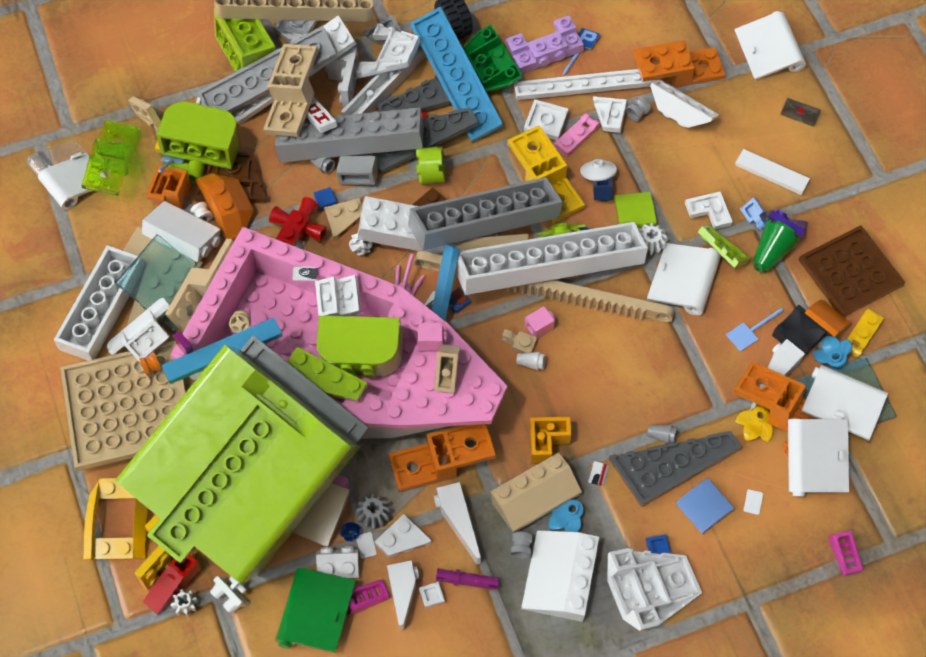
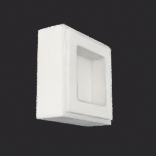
M439 582L419 588L425 609L445 603Z

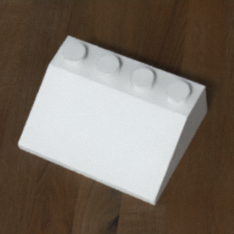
M537 531L521 609L583 622L599 537L579 532Z

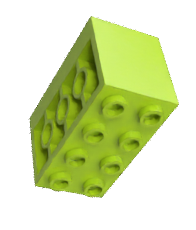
M214 8L215 38L235 72L275 51V45L259 19L219 18L215 15Z

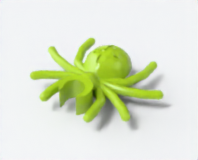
M567 222L558 223L552 226L551 230L546 229V232H539L538 238L580 231L579 228H584L586 225L574 223L568 226Z

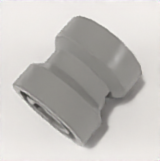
M639 97L635 100L634 104H630L626 108V113L631 120L637 122L642 118L643 114L646 115L650 112L651 107L646 99Z
M526 532L513 533V546L511 547L510 554L517 558H529L531 556L529 546L532 543V535Z

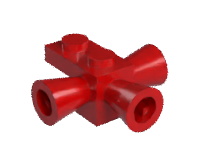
M303 197L299 211L293 209L290 214L275 206L270 213L269 223L283 225L276 240L295 246L298 240L304 241L308 235L318 243H321L326 235L327 226L314 224L310 221V216L319 208L318 203L309 197Z

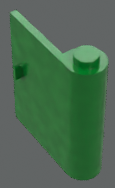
M297 568L275 638L278 646L290 649L291 646L299 644L336 653L356 580L306 568Z

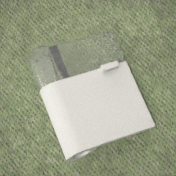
M75 139L33 153L26 162L27 166L63 210H69L74 207L78 201V196L110 184L108 178Z

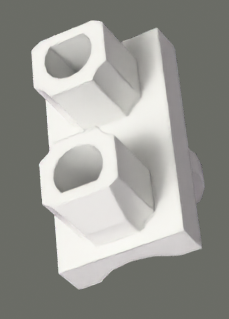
M217 576L213 580L216 584L210 593L217 599H221L225 594L229 597L223 604L229 613H234L240 607H246L249 604L242 595L247 591L244 587L245 583L241 584L233 577H230L228 580L226 577L220 578Z

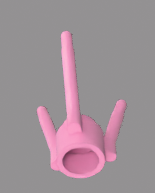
M411 253L403 282L400 285V265H397L395 285L401 286L414 296L425 276L422 275L411 290V286L407 283L414 254Z

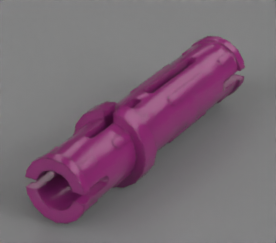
M437 568L436 581L453 583L454 586L460 584L497 590L499 577L460 572L459 569L453 571Z

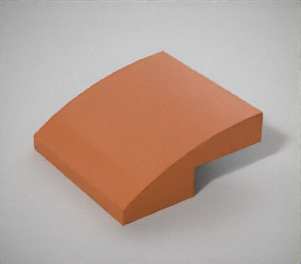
M824 300L815 302L805 312L806 315L834 337L839 333L842 334L852 324V322L839 314Z

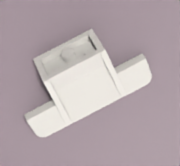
M160 298L112 338L107 344L109 353L114 355L125 346L140 362L139 358H145L169 338V334L160 326L156 319L169 308L168 302L164 298Z

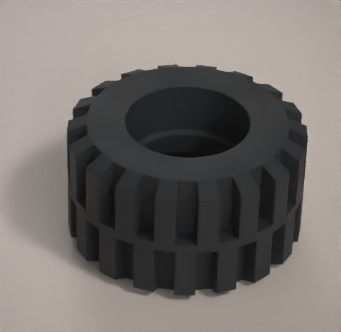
M464 0L435 1L434 10L441 7L458 40L472 34V17Z

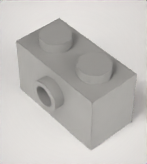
M340 156L336 174L339 183L343 185H375L379 167L375 156Z

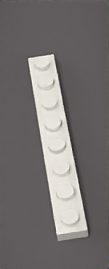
M633 69L517 81L514 83L516 100L650 87L651 83L656 80L642 82L639 70Z

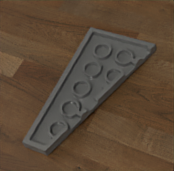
M471 108L450 111L448 114L438 116L434 114L423 118V148L436 147L478 126L479 123ZM416 149L371 154L376 157L378 167L383 174L416 157Z
M727 431L707 435V437L700 439L693 438L685 442H673L649 447L646 450L637 452L630 451L622 455H610L608 459L638 503L643 507L741 450L742 446L732 432Z

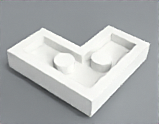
M721 192L685 200V206L690 219L708 215L715 230L732 226V219Z

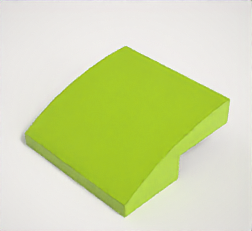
M650 192L614 195L618 224L635 222L637 227H642L644 224L650 226L651 223H653V226H656L655 210Z

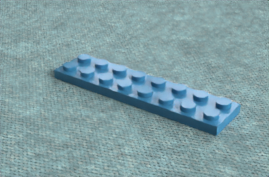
M441 7L411 22L410 25L415 35L419 36L421 40L420 45L454 109L471 108L479 125L466 131L471 142L473 143L503 127L504 125Z

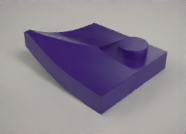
M779 209L777 211L771 210L767 215L768 218L786 224L799 236H802L808 223L786 217L787 214Z

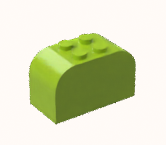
M177 102L169 106L163 115L156 134L161 155L190 161L197 160L204 164L232 169L239 149V137L234 116L226 110L203 106L199 103Z
M319 316L317 350L322 360L354 376L363 375L365 378L389 375L400 366L404 339V329L400 318Z

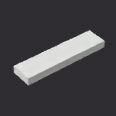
M745 149L742 150L735 163V166L799 195H802L810 179Z

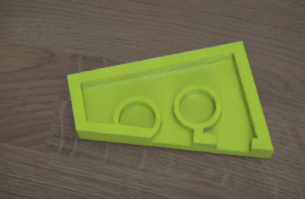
M710 225L701 226L698 231L702 236L701 238L714 247L734 268L748 264L751 257Z

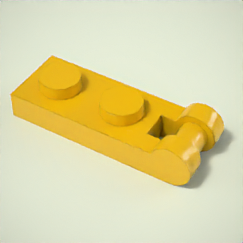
M868 308L847 338L852 345L851 353L857 359L884 320L882 316Z

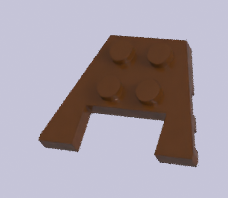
M237 152L232 169L213 165L208 166L206 175L215 173L238 179L241 186H250V202H266V196L253 152ZM199 188L194 194V200L206 201Z

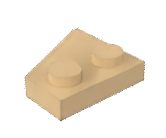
M134 96L130 98L128 102L136 115L143 119L150 127L154 125L158 131L161 121L156 114L157 109L155 106Z
M360 198L324 207L334 240H337L342 232L348 231L356 222L360 221L362 209Z

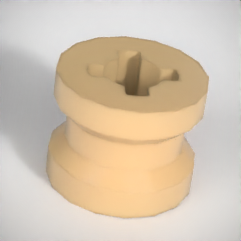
M244 310L234 312L229 321L231 330L238 333L248 329L251 323L250 314Z

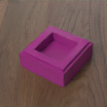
M176 332L173 337L185 355L193 352L190 342L181 332Z

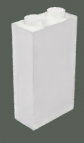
M166 201L161 203L142 220L143 235L196 262H199L203 257H207L209 252L214 247H217L221 241L219 228Z

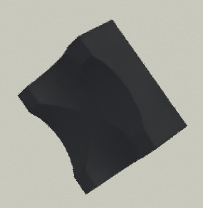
M798 304L789 316L774 329L772 336L780 343H783L786 339L805 353V357L826 335L827 331L806 315V310Z

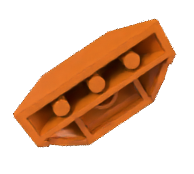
M215 173L197 178L196 182L225 240L236 239L242 227L247 228L254 211L239 180Z

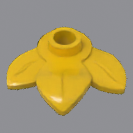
M757 406L751 411H743L737 416L735 422L744 426L745 441L754 440L760 436L767 443L772 437L773 427L768 424L769 412L766 408ZM761 413L763 415V419L758 418L757 414Z

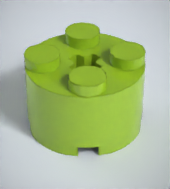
M443 147L416 149V156L419 159V164L416 167L420 184L445 183L446 168L443 159Z

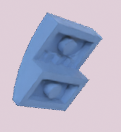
M709 478L702 481L676 502L702 534L707 532L718 521L723 520L735 509Z

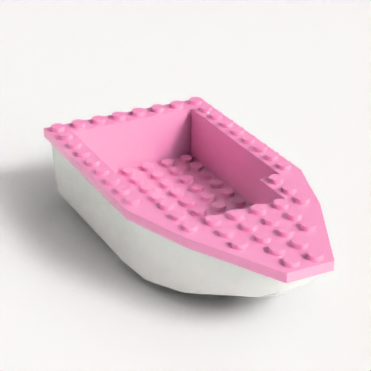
M242 227L182 333L190 342L193 351H196L236 334L231 330L229 321L234 312L244 310L251 316L249 328L275 318L283 336L266 343V345L288 362L296 347L322 359L317 350L319 315L315 281L293 280L294 267L317 268L316 281L333 276L336 280L352 275L358 277L362 313L352 316L400 318L404 329L402 361L395 372L386 376H376L375 378H365L363 375H356V377L368 383L359 402L333 397L328 394L369 427L361 439L395 438L448 426L491 424L507 390V385L447 322L401 286ZM431 321L442 323V331H446V343L442 344L460 346L459 366L454 393L434 391L438 351L418 350V323ZM177 344L170 354L173 360L185 355ZM203 371L191 375L190 378L196 380Z

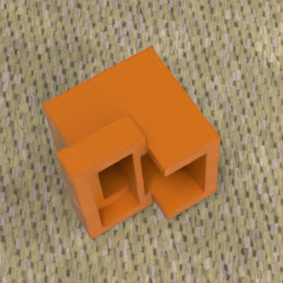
M158 165L146 193V198L153 200L155 205H160L166 201L183 210L192 187L188 172L167 167L163 172L159 173V169L162 166Z

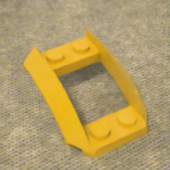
M116 478L99 479L89 495L85 518L83 560L146 559L145 542L147 530L145 525L147 524L148 508L115 481ZM136 499L133 538H95L99 500Z

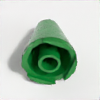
M769 219L763 229L752 261L754 269L760 273L769 272L800 240L799 235L797 238L793 235L795 231L780 221L771 223L772 219Z

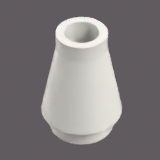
M541 352L518 353L516 363L517 365L537 371L540 369L544 370L546 355L541 354Z

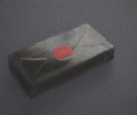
M787 98L780 115L814 127L821 110Z

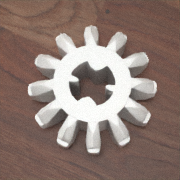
M653 223L650 226L644 224L642 228L638 229L648 247L647 251H649L650 255L653 254V251L658 254L661 249L665 248L667 235H665V229H660V225L655 227Z

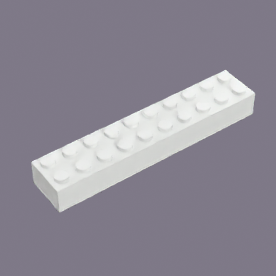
M635 222L459 251L455 271L464 294L469 295L644 264L648 247Z

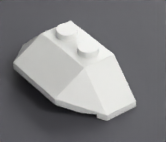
M660 79L652 82L650 85L658 110L665 117L676 120L682 127L689 128L708 123L719 115Z

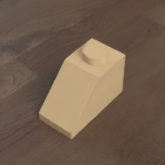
M440 344L437 353L434 391L455 392L460 346Z

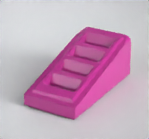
M852 531L828 536L842 574L847 575L862 571L863 567ZM840 539H845V543L839 544ZM848 546L849 550L842 552L841 548ZM851 554L852 558L844 560L843 556ZM848 563H855V566L853 567H846V564Z
M383 580L354 588L348 607V614H356L390 599ZM375 588H378L381 596H377ZM368 591H370L372 599L369 598L367 594ZM359 595H362L364 599L363 602H361Z

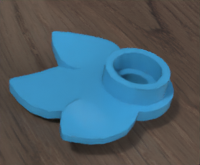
M826 336L822 342V349L813 351V356L820 364H829L834 369H841L847 362V355L851 352L852 345L849 339L839 342L834 336Z
M570 500L551 511L553 515L549 519V529L559 530L565 528L566 532H578L582 526L580 520L584 511L582 504L577 500ZM571 507H576L575 512H570Z

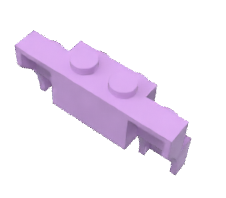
M569 15L553 21V26L557 31L555 33L528 43L522 33L505 39L513 61L521 74L584 51V44L578 36L576 26Z

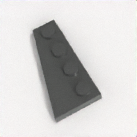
M435 75L434 79L430 81L425 80L421 82V85L413 89L411 87L405 90V93L395 95L377 104L379 112L409 108H421V112L451 104L437 75Z

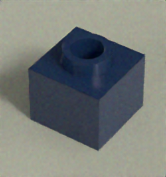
M613 178L594 181V200L608 201L613 199Z

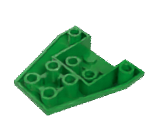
M491 24L477 32L463 47L486 92L508 87L523 78V75Z

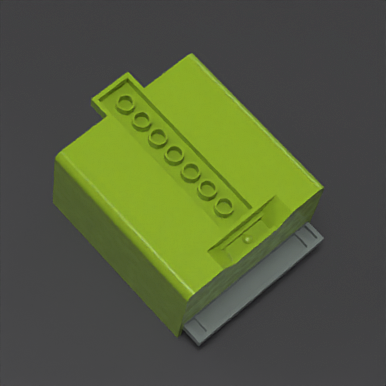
M252 335L241 350L226 344L221 348L115 481L160 518L147 536L179 563H182L196 547L236 581L243 584L259 575L361 446L357 443L369 427L256 336Z

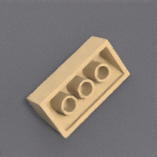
M558 452L490 491L493 506L512 532L515 533L582 494V491L570 466Z

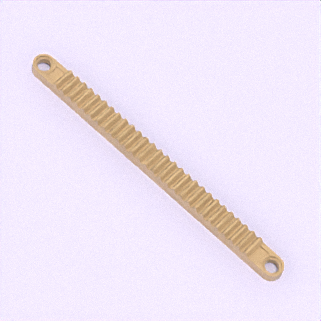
M419 251L416 254L414 263L420 268L439 272L443 255ZM455 271V275H454V276H455L456 280H458V276H457L456 271ZM555 280L506 288L507 291L512 288L515 293L518 290L521 291V294L528 292L529 296L534 293L537 298L540 295L543 296V299L550 297L551 301L557 298L559 303L565 300V304L572 302L573 306L577 303L580 304V307L587 305L588 309L594 307L595 311L599 308L602 309V312L609 310L610 314L615 311L617 316L624 313L626 318L631 315L632 319L639 317L640 321L646 318L666 323L671 322L674 315V309L667 305Z

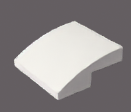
M356 275L337 280L333 276L315 281L319 316H352L362 313L358 277Z

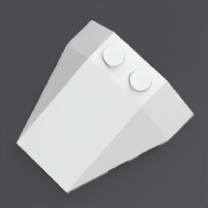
M630 548L608 553L607 582L622 619L639 631L657 627L702 594L686 555L655 554L646 550L638 552Z

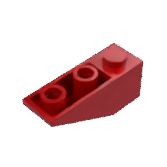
M190 554L182 563H179L174 558L149 591L143 603L156 615H159L174 599L173 595L177 596L180 590H183L202 570L198 561Z

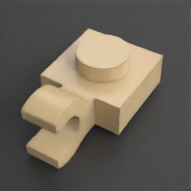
M505 329L501 340L512 344L513 351L524 354L532 353L537 337L519 331L518 335H515L512 331Z

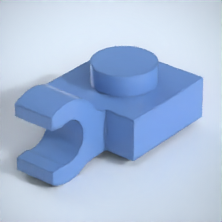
M753 197L740 209L747 221L751 224L755 222L758 229L761 230L764 229L767 222L763 218L766 211L759 200Z

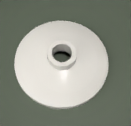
M601 159L589 161L580 168L581 176L592 181L607 180L617 172L614 163Z

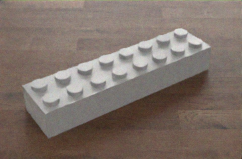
M421 108L332 116L336 120L337 127L320 133L309 119H305L299 137L276 135L275 149L279 162L423 148L424 122Z
M544 177L410 208L408 226L424 251L445 246V244H453L559 218L563 201L548 179Z

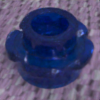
M346 522L343 524L340 534L344 537L345 541H352L359 537L360 527L354 522Z

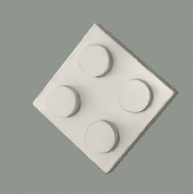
M534 99L524 126V132L540 125L549 139L557 141L566 120L568 108Z

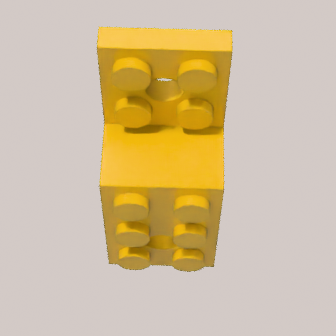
M540 125L508 139L509 147L526 170L525 182L546 177L559 197L564 200L559 218L550 220L552 223H556L584 209L585 204L566 178L567 164ZM530 145L536 146L537 149L530 150L528 149V147Z
M156 514L145 525L148 533L160 519ZM158 546L134 574L141 585L149 590L174 558Z

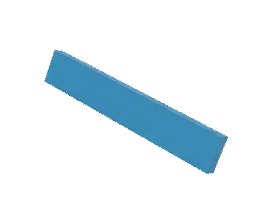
M271 318L161 366L169 383L173 384L203 371L225 344L241 350L252 335L256 336L264 344L283 335L275 318Z

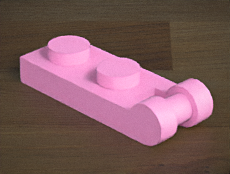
M586 112L577 123L554 143V147L568 157L600 127L601 123L593 120L591 115Z

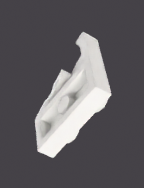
M593 96V103L603 131L621 133L627 100Z
M404 514L375 541V545L389 558L397 556L401 552H409L416 547L431 544V540Z

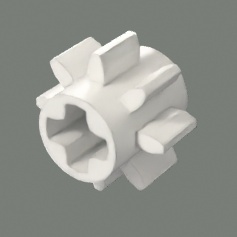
M358 233L351 235L352 239L349 242V246L352 252H357L358 256L370 252L372 242L358 240Z
M181 589L177 596L173 595L175 602L171 604V607L176 609L178 616L184 613L188 617L191 611H196L194 604L198 600L196 597L192 598L193 593L191 590L185 593Z

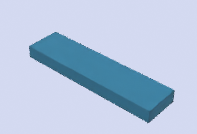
M445 244L432 307V311L444 321H446L460 250L451 244Z

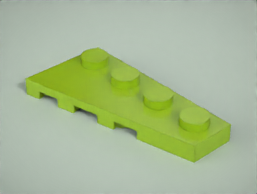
M296 347L288 360L290 365L326 394H330L333 397L359 402L368 386L366 381Z

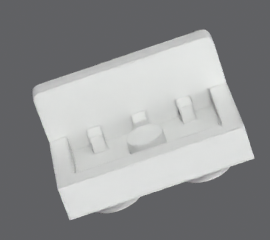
M343 546L337 550H333V547H322L321 550L317 551V571L344 578H359L358 549H354L353 546Z

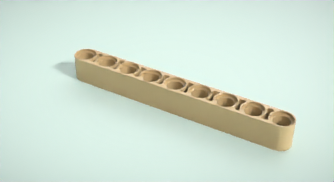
M214 0L215 15L226 19L331 21L339 16L342 21L367 22L373 18L374 8L372 0Z

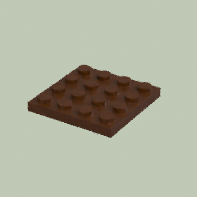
M862 225L801 255L798 259L834 309L843 317L905 284V281Z

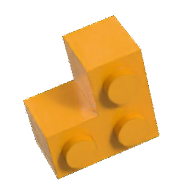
M570 417L530 418L531 464H539L552 456V445L570 444Z

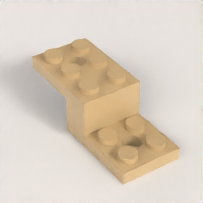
M283 44L267 86L274 102L263 128L265 134L299 137L315 94L308 79L319 52L317 46ZM287 116H290L288 120L283 121Z
M232 239L225 240L209 269L191 268L166 311L165 315L182 332L185 330L234 241Z

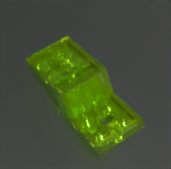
M109 120L104 121L100 138H95L81 184L83 189L119 196L124 176L129 174L140 135V127ZM115 138H121L123 139V142L116 143L113 140ZM102 172H108L110 174L106 178L100 176Z

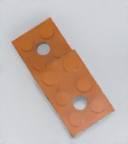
M683 40L638 48L633 51L642 82L670 77L673 87L678 88L725 79V72L716 47L689 52L686 42ZM656 60L659 64L654 65L651 61ZM705 64L707 68H702L699 65Z
M751 361L734 389V394L769 409L768 424L788 432V419H817L801 412L806 401L803 399L806 389L805 384ZM763 383L766 387L760 388L756 384Z
M486 424L460 425L426 434L427 444L388 453L398 492L456 478L457 468L496 458ZM467 440H474L476 445L469 448L465 445V442ZM410 464H416L418 469L415 472H410L407 467Z

